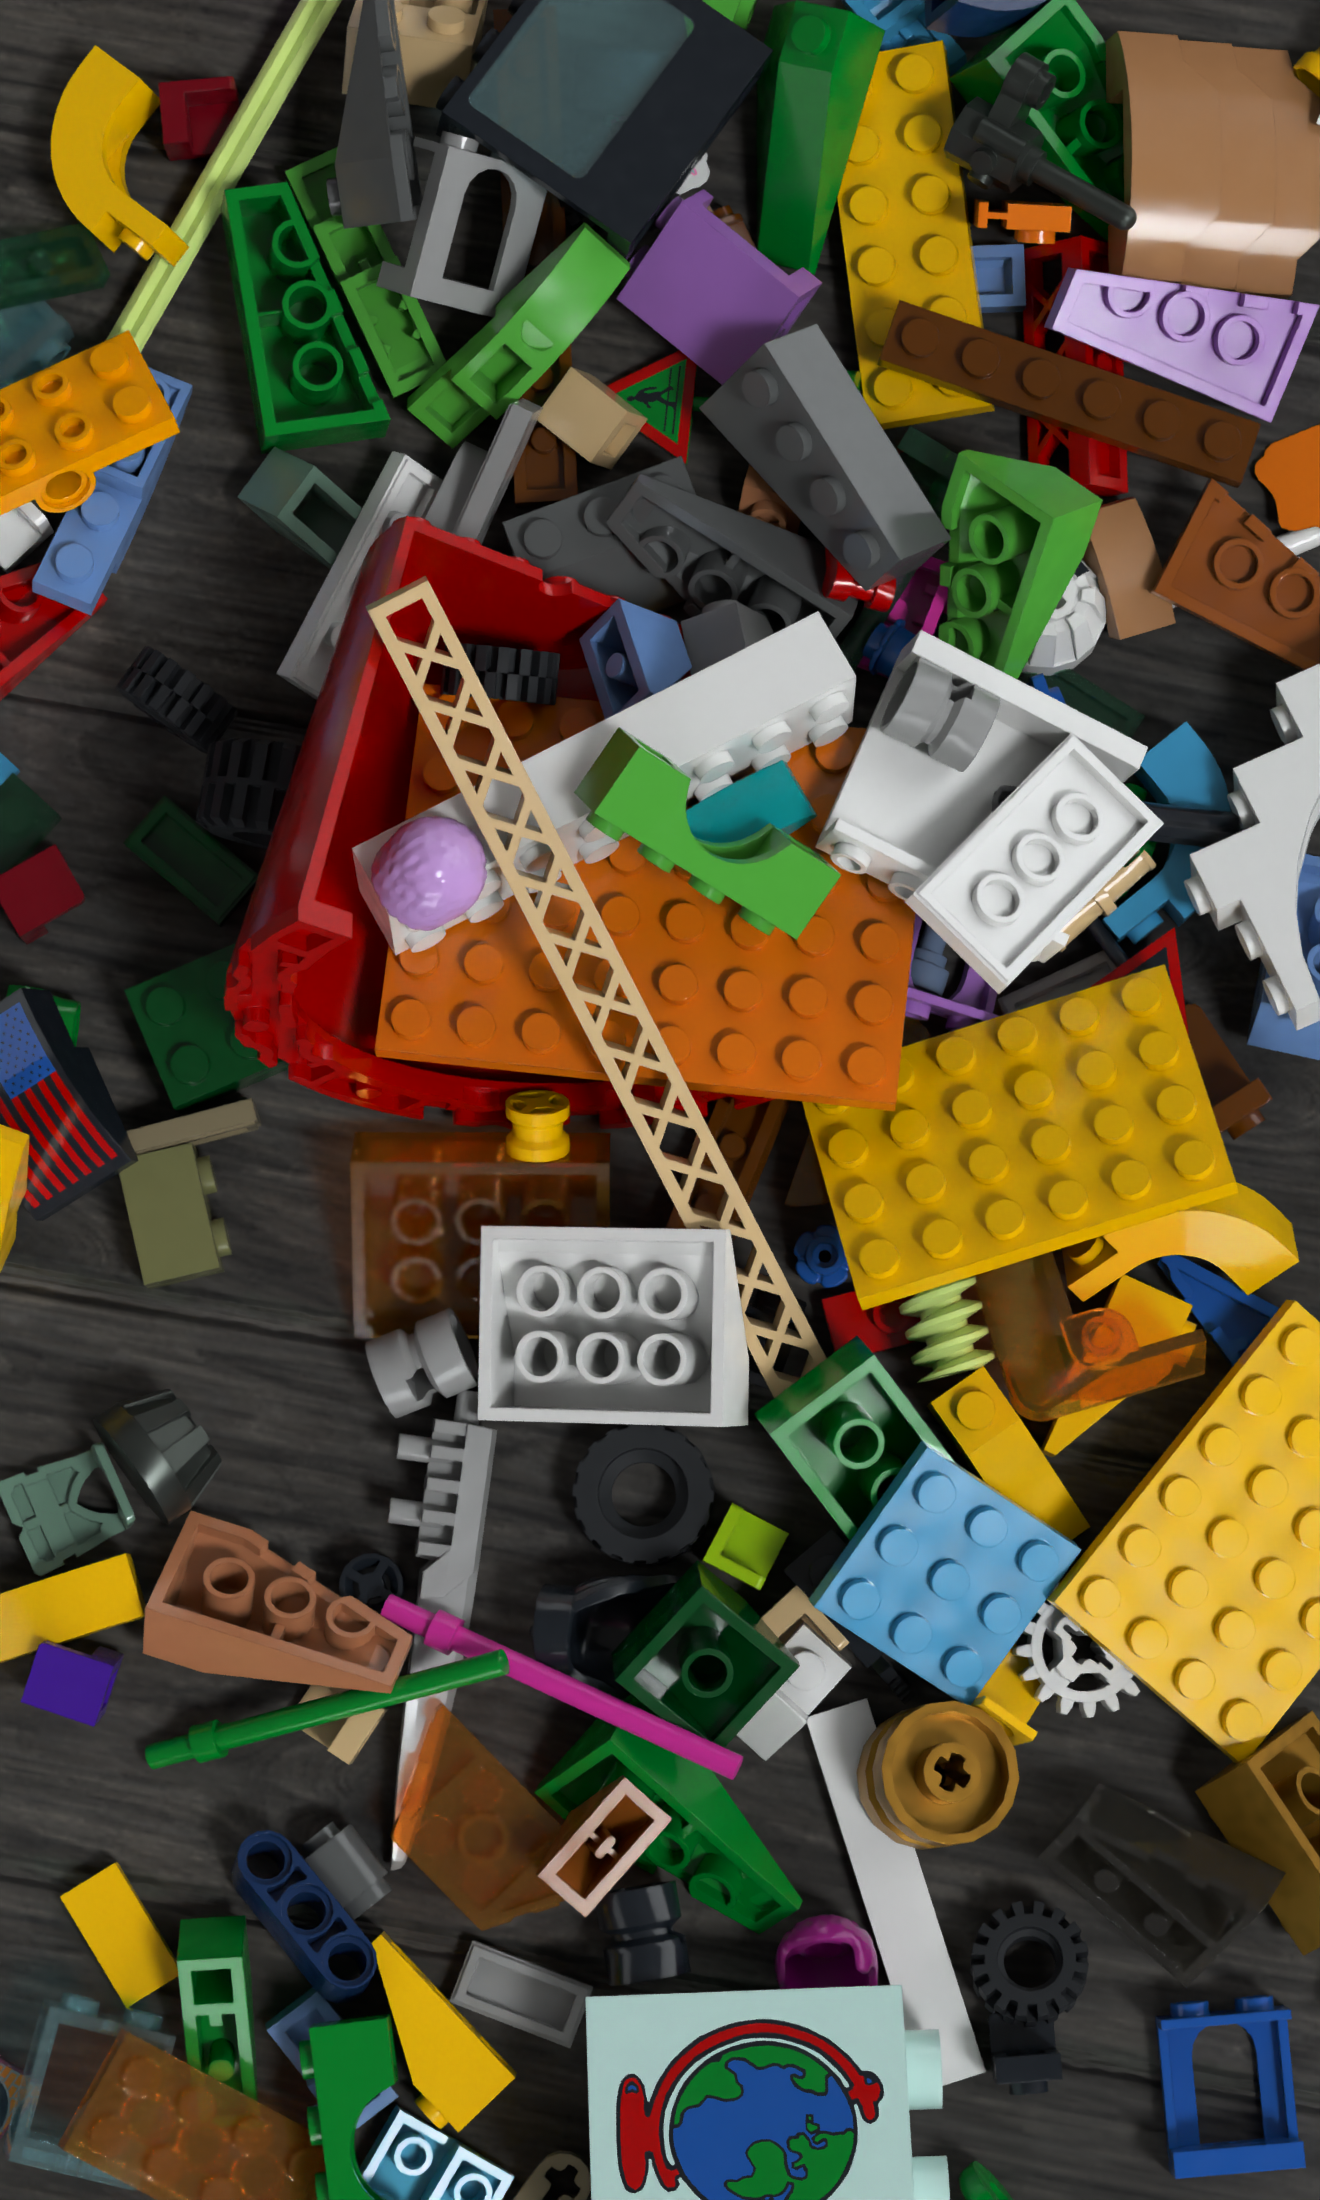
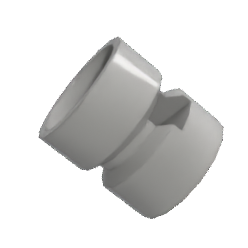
M916 657L904 673L888 703L880 725V731L910 747H915L924 742L928 744V755L959 772H964L976 757L993 725L1000 706V698L970 682H964L956 687L952 683L951 672L922 657Z
M451 1308L417 1321L414 1333L410 1335L402 1329H397L366 1342L365 1349L372 1375L386 1406L395 1418H400L431 1405L433 1393L438 1392L445 1398H449L478 1386L479 1366L474 1351L460 1320Z

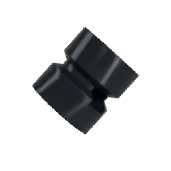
M676 1880L610 1890L597 1904L596 1910L600 1931L612 1937V1943L603 1950L609 1986L658 1980L691 1972L685 1935L673 1930V1924L682 1917Z

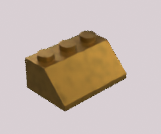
M1312 1710L1262 1742L1253 1754L1241 1762L1229 1764L1195 1791L1207 1809L1209 1816L1217 1824L1244 1865L1246 1872L1254 1880L1279 1918L1281 1925L1291 1936L1303 1956L1320 1948V1721Z

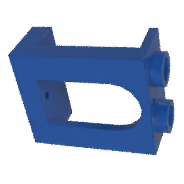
M1273 1995L1234 1998L1235 2009L1209 2011L1208 2000L1170 2003V2015L1155 2016L1169 2173L1175 2179L1306 2168L1304 2142L1298 2137L1287 2019H1292L1291 2009L1284 2005L1274 2006ZM1237 2024L1243 2027L1251 2036L1255 2047L1264 2138L1200 2144L1192 2062L1193 2043L1199 2032L1207 2026Z

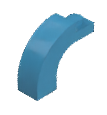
M1186 721L1145 754L1140 769L1134 773L1159 804L1231 812L1227 798L1228 791L1221 770L1212 753ZM1170 843L1165 865L1159 874L1117 907L1112 914L1102 920V923L1117 943H1120L1126 937L1134 945L1139 943L1164 922L1157 913L1162 908L1178 927L1196 911L1188 896L1184 880L1191 878L1190 854L1205 847Z

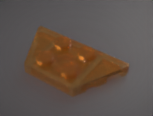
M441 1702L434 1709L390 1834L391 1839L481 1931L511 1922L514 1917L529 1912L538 1913L560 1906L559 1903L566 1900L538 1877L536 1872L562 1825Z

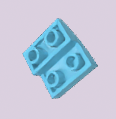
M398 2105L394 2107L360 2166L362 2175L367 2183L386 2200H502L514 2179L512 2173Z

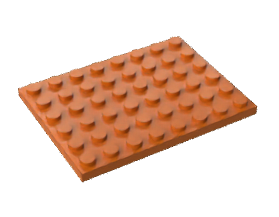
M426 683L423 685L426 695L451 703L454 702L456 695L440 694L441 685ZM469 697L466 707L480 711L474 698ZM556 697L555 705L489 698L521 762L605 720L599 701ZM420 712L405 821L461 793ZM435 712L445 730L449 716ZM462 720L453 748L457 754L484 761L492 734L489 728ZM848 727L842 736L824 746L815 747L812 742L790 753L791 759L787 762L817 814V817L789 835L819 853L841 874L797 940L775 927L770 935L761 932L737 914L742 905L728 896H725L720 904L708 899L688 884V880L692 875L675 864L670 873L660 869L637 852L641 842L632 836L618 841L619 847L611 855L598 862L586 864L583 859L574 864L689 1090L895 1111L916 913L905 903V900L891 893L888 889L889 884L867 873L855 874L843 870L832 862L830 854L815 847L866 732L865 728ZM500 753L496 766L508 769L509 767L502 753ZM466 771L471 783L475 786L479 774ZM699 801L687 806L686 810L698 804ZM562 872V876L557 882L569 885ZM538 892L529 893L533 903L535 902ZM515 895L503 900L504 906L497 913L483 921L471 923L466 919L446 929L445 937L424 951L414 953L409 948L395 956L390 945H388L375 1044L376 1057L610 1081ZM551 895L543 922L546 927L572 934L581 907L578 902ZM589 927L586 939L598 942L592 928ZM555 944L564 960L567 948ZM581 952L572 978L576 984L602 991L610 964L606 959ZM619 983L615 995L627 999ZM584 1001L593 1017L596 1004ZM610 1009L602 1037L604 1040L631 1047L639 1020L636 1016ZM648 1040L644 1052L656 1055ZM614 1058L622 1073L626 1061ZM639 1065L633 1084L665 1087L668 1077L666 1073Z

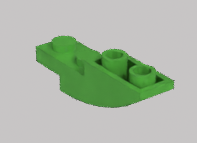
M584 222L496 304L495 317L408 397L407 410L452 449L489 415L497 420L507 411L509 404L517 401L548 370L586 327L630 269V262Z

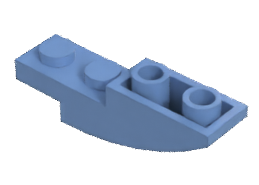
M149 368L179 428L192 394L193 385ZM176 435L93 472L96 478V486L92 495L83 504L65 513L32 580V592L88 615L92 614L111 573H117L132 542Z

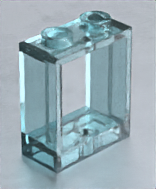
M63 1992L60 2002L44 1998L2 2152L8 2161L135 2191L176 2036L169 2029L161 2027L162 2016L151 2012L126 2007L122 2018L98 2012L101 2002L90 1997ZM59 2023L147 2044L119 2152L30 2131Z

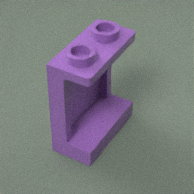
M703 189L685 200L677 196L663 210L655 224L661 230V233L651 248L648 245H644L629 261L630 269L625 275L629 281L616 299L723 385L764 343L787 335L822 282L804 267L790 275L785 273L707 209L714 197Z

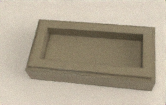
M250 1098L127 1131L135 1154L140 1155L187 1143L198 1146L259 1130V1126L262 1125L257 1106L253 1099Z

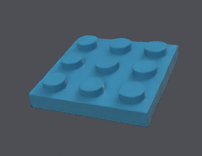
M921 1441L811 1595L809 1601L816 1609L958 1702L971 1705L1081 1552V1549L1071 1539L924 1441Z

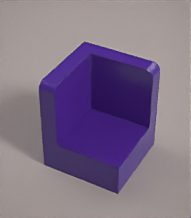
M43 1641L38 1646L21 1702L94 1727L106 1712L124 1654L99 1646L92 1655L50 1641Z

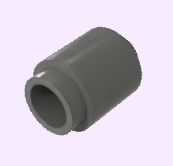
M332 1821L302 1845L310 1855L304 1859L353 1921L393 1890L383 1877L388 1871L352 1824L340 1831Z

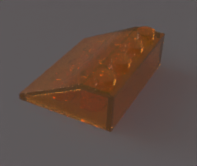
M355 1132L350 1160L354 1338H377L397 1329H402L410 1335L414 1333L417 1321L451 1308L460 1320L468 1339H479L481 1226L610 1228L611 1133H567L570 1138V1152L565 1157L550 1162L532 1163L514 1159L506 1153V1136L509 1132Z

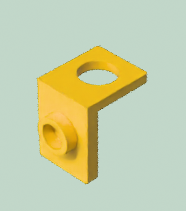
M1011 1648L971 1706L981 1708L1003 1727L1012 1745L1015 1746L1033 1741L1038 1733L1028 1726L1027 1722L1040 1703L1033 1698L1040 1683L1037 1679L1020 1681L1018 1674L1024 1668L1030 1666L1028 1657L1012 1655Z

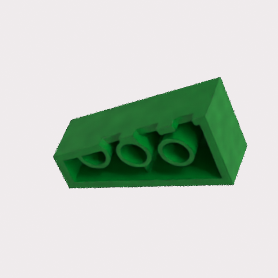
M288 182L224 190L221 216L261 454L270 453L273 447L288 451L385 437L391 418L370 378L369 368L361 349L356 346L343 316L344 310L335 289L331 288L319 261V253Z

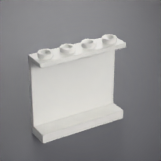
M920 630L901 650L815 847L830 854L832 862L841 869L855 874L867 873L889 884L888 889L891 893L906 901L992 814L994 792L1003 785L1018 787L1070 733L1076 736L1122 783L1140 769L1148 747ZM916 657H922L951 672L952 683L956 687L964 682H970L1000 698V706L993 725L976 757L964 772H959L928 755V744L924 742L915 747H910L880 731V725L888 703L904 673ZM1060 931L1031 962L1040 961L1045 963L1066 946L1070 935Z

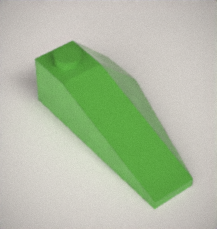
M972 450L959 452L941 511V522L945 529L949 530L951 539L949 540V560L940 565V585L948 587L947 621L939 626V639L1018 679L1086 552L1103 500L1056 467Z

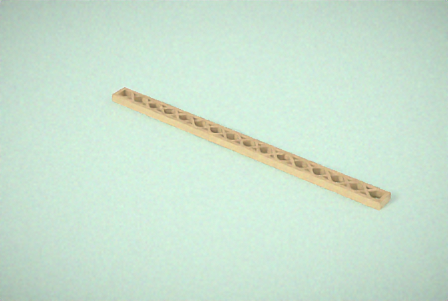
M424 576L367 605L366 609L687 1229H701V1225L711 1229H729L731 1235L752 1240L753 1246L745 1269L736 1267L746 1342L775 1398L827 1358L427 577ZM423 599L432 619L424 643L420 644L396 636L386 617ZM440 634L449 652L436 649ZM405 653L419 657L415 670H413ZM431 661L459 669L462 678L453 703L426 695L423 685ZM470 694L473 696L480 711L466 707ZM435 712L449 716L445 730ZM462 720L489 728L492 737L484 761L457 754L454 750L453 745ZM500 753H502L509 769L496 766ZM466 771L479 774L475 788ZM492 779L520 788L522 795L514 819L485 810L483 804ZM530 811L533 813L539 827L526 824ZM496 829L508 832L505 845H503ZM522 837L547 844L552 850L543 877L515 868L513 862ZM560 868L569 885L556 881ZM526 887L538 890L534 903ZM551 895L579 903L581 910L572 934L545 926L543 919ZM589 927L592 928L598 942L586 939ZM555 944L567 948L564 960ZM581 952L608 960L610 967L602 991L574 982L572 977ZM619 983L627 999L615 995ZM584 1001L596 1004L593 1017ZM610 1009L638 1018L639 1024L631 1047L603 1039L602 1032ZM648 1040L656 1055L644 1052ZM614 1058L626 1061L622 1073ZM639 1065L666 1073L668 1080L660 1103L632 1095L631 1089ZM677 1096L685 1111L673 1108ZM643 1114L654 1117L651 1129ZM668 1122L695 1129L697 1134L688 1159L661 1151L660 1144ZM705 1153H707L713 1166L702 1164ZM672 1170L683 1173L679 1184ZM697 1178L724 1186L725 1191L717 1214L690 1207L688 1202ZM734 1207L742 1222L731 1219ZM762 1263L769 1276L759 1274ZM754 1288L780 1295L781 1301L773 1324L746 1316L745 1311ZM790 1318H792L798 1331L787 1328ZM757 1335L767 1338L764 1349ZM782 1343L808 1350L809 1355L800 1378L774 1370L773 1366Z

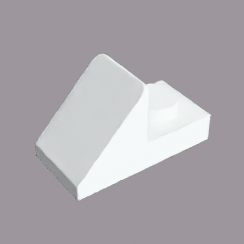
M805 1622L784 1643L786 1648L799 1661L800 1667L737 1734L741 1740L765 1761L808 1722V1715L852 1668V1664Z

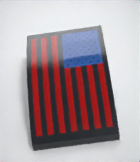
M20 988L0 1001V1124L30 1135L27 1190L21 1204L36 1221H44L139 1160L89 1047L74 1046L50 990Z

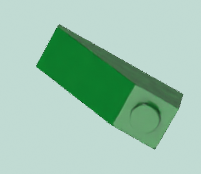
M246 1915L181 1919L177 1969L194 2128L259 2124L252 1980Z

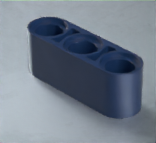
M270 1830L257 1831L249 1835L240 1845L231 1869V1879L237 1893L323 1998L337 2004L349 2003L359 1998L370 1983L377 1966L376 1951L369 1939L289 1840L280 1833ZM257 1854L270 1856L279 1867V1875L272 1879L258 1878L250 1872L247 1866V1859ZM298 1904L310 1906L316 1911L320 1925L312 1930L297 1928L288 1918L287 1909ZM335 1955L351 1957L360 1968V1977L352 1981L338 1979L330 1971L328 1959Z

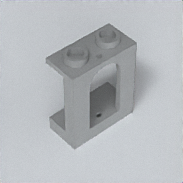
M442 131L440 143L415 137L413 146L433 151L435 154L405 267L385 261L382 262L376 286L410 297L494 318L496 304L524 279L547 190L492 152L491 157L477 154L479 142L475 139ZM487 169H496L503 173L508 180L512 195L510 210L489 288L443 277L466 189L470 181L478 173Z

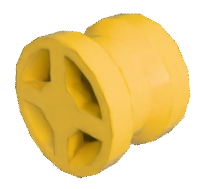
M529 1090L508 1097L505 1101L506 1118L512 1122V1131L506 1136V1153L510 1157L520 1161L538 1163L559 1160L570 1152L569 1134L563 1130V1122L570 1116V1103L567 1097L557 1092L545 1090Z

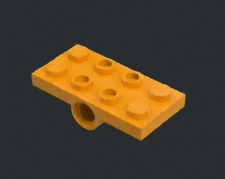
M129 330L0 389V515L33 500L36 501L42 510L50 513H62L75 509L83 504L95 489L96 478L93 472L180 433L175 417Z

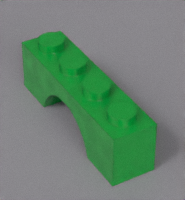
M391 2013L313 2023L309 2027L310 2039L299 2041V2053L303 2079H315L318 2105L307 2106V2120L311 2145H323L326 2171L315 2172L317 2200H386L373 2190L362 2175L356 2159L354 2142L357 2123L365 2106L376 2095L393 2086L399 2079Z

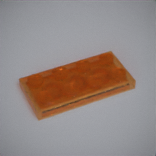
M121 2028L57 2145L65 2152L156 2200H317L315 2172L326 2171L323 2145H311L309 2129L123 2028Z

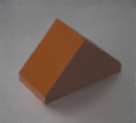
M621 1775L569 1812L536 1874L586 1918L669 1824L672 1818L624 1775Z

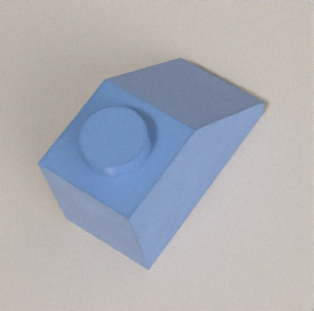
M620 598L579 639L605 719L678 683L692 668L677 621Z

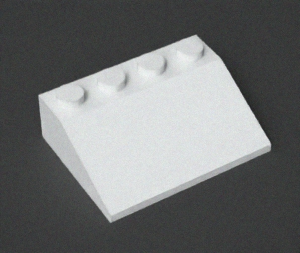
M481 1226L478 1420L704 1427L748 1425L749 1355L731 1231L729 1229Z

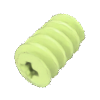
M976 1276L917 1293L899 1307L900 1314L903 1316L920 1317L921 1319L920 1322L905 1332L906 1339L927 1343L925 1348L911 1357L912 1364L933 1368V1372L917 1383L972 1371L983 1367L995 1358L994 1351L974 1349L973 1343L989 1333L988 1326L968 1324L967 1321L968 1317L983 1308L982 1301L962 1299L961 1296L962 1292L977 1283Z

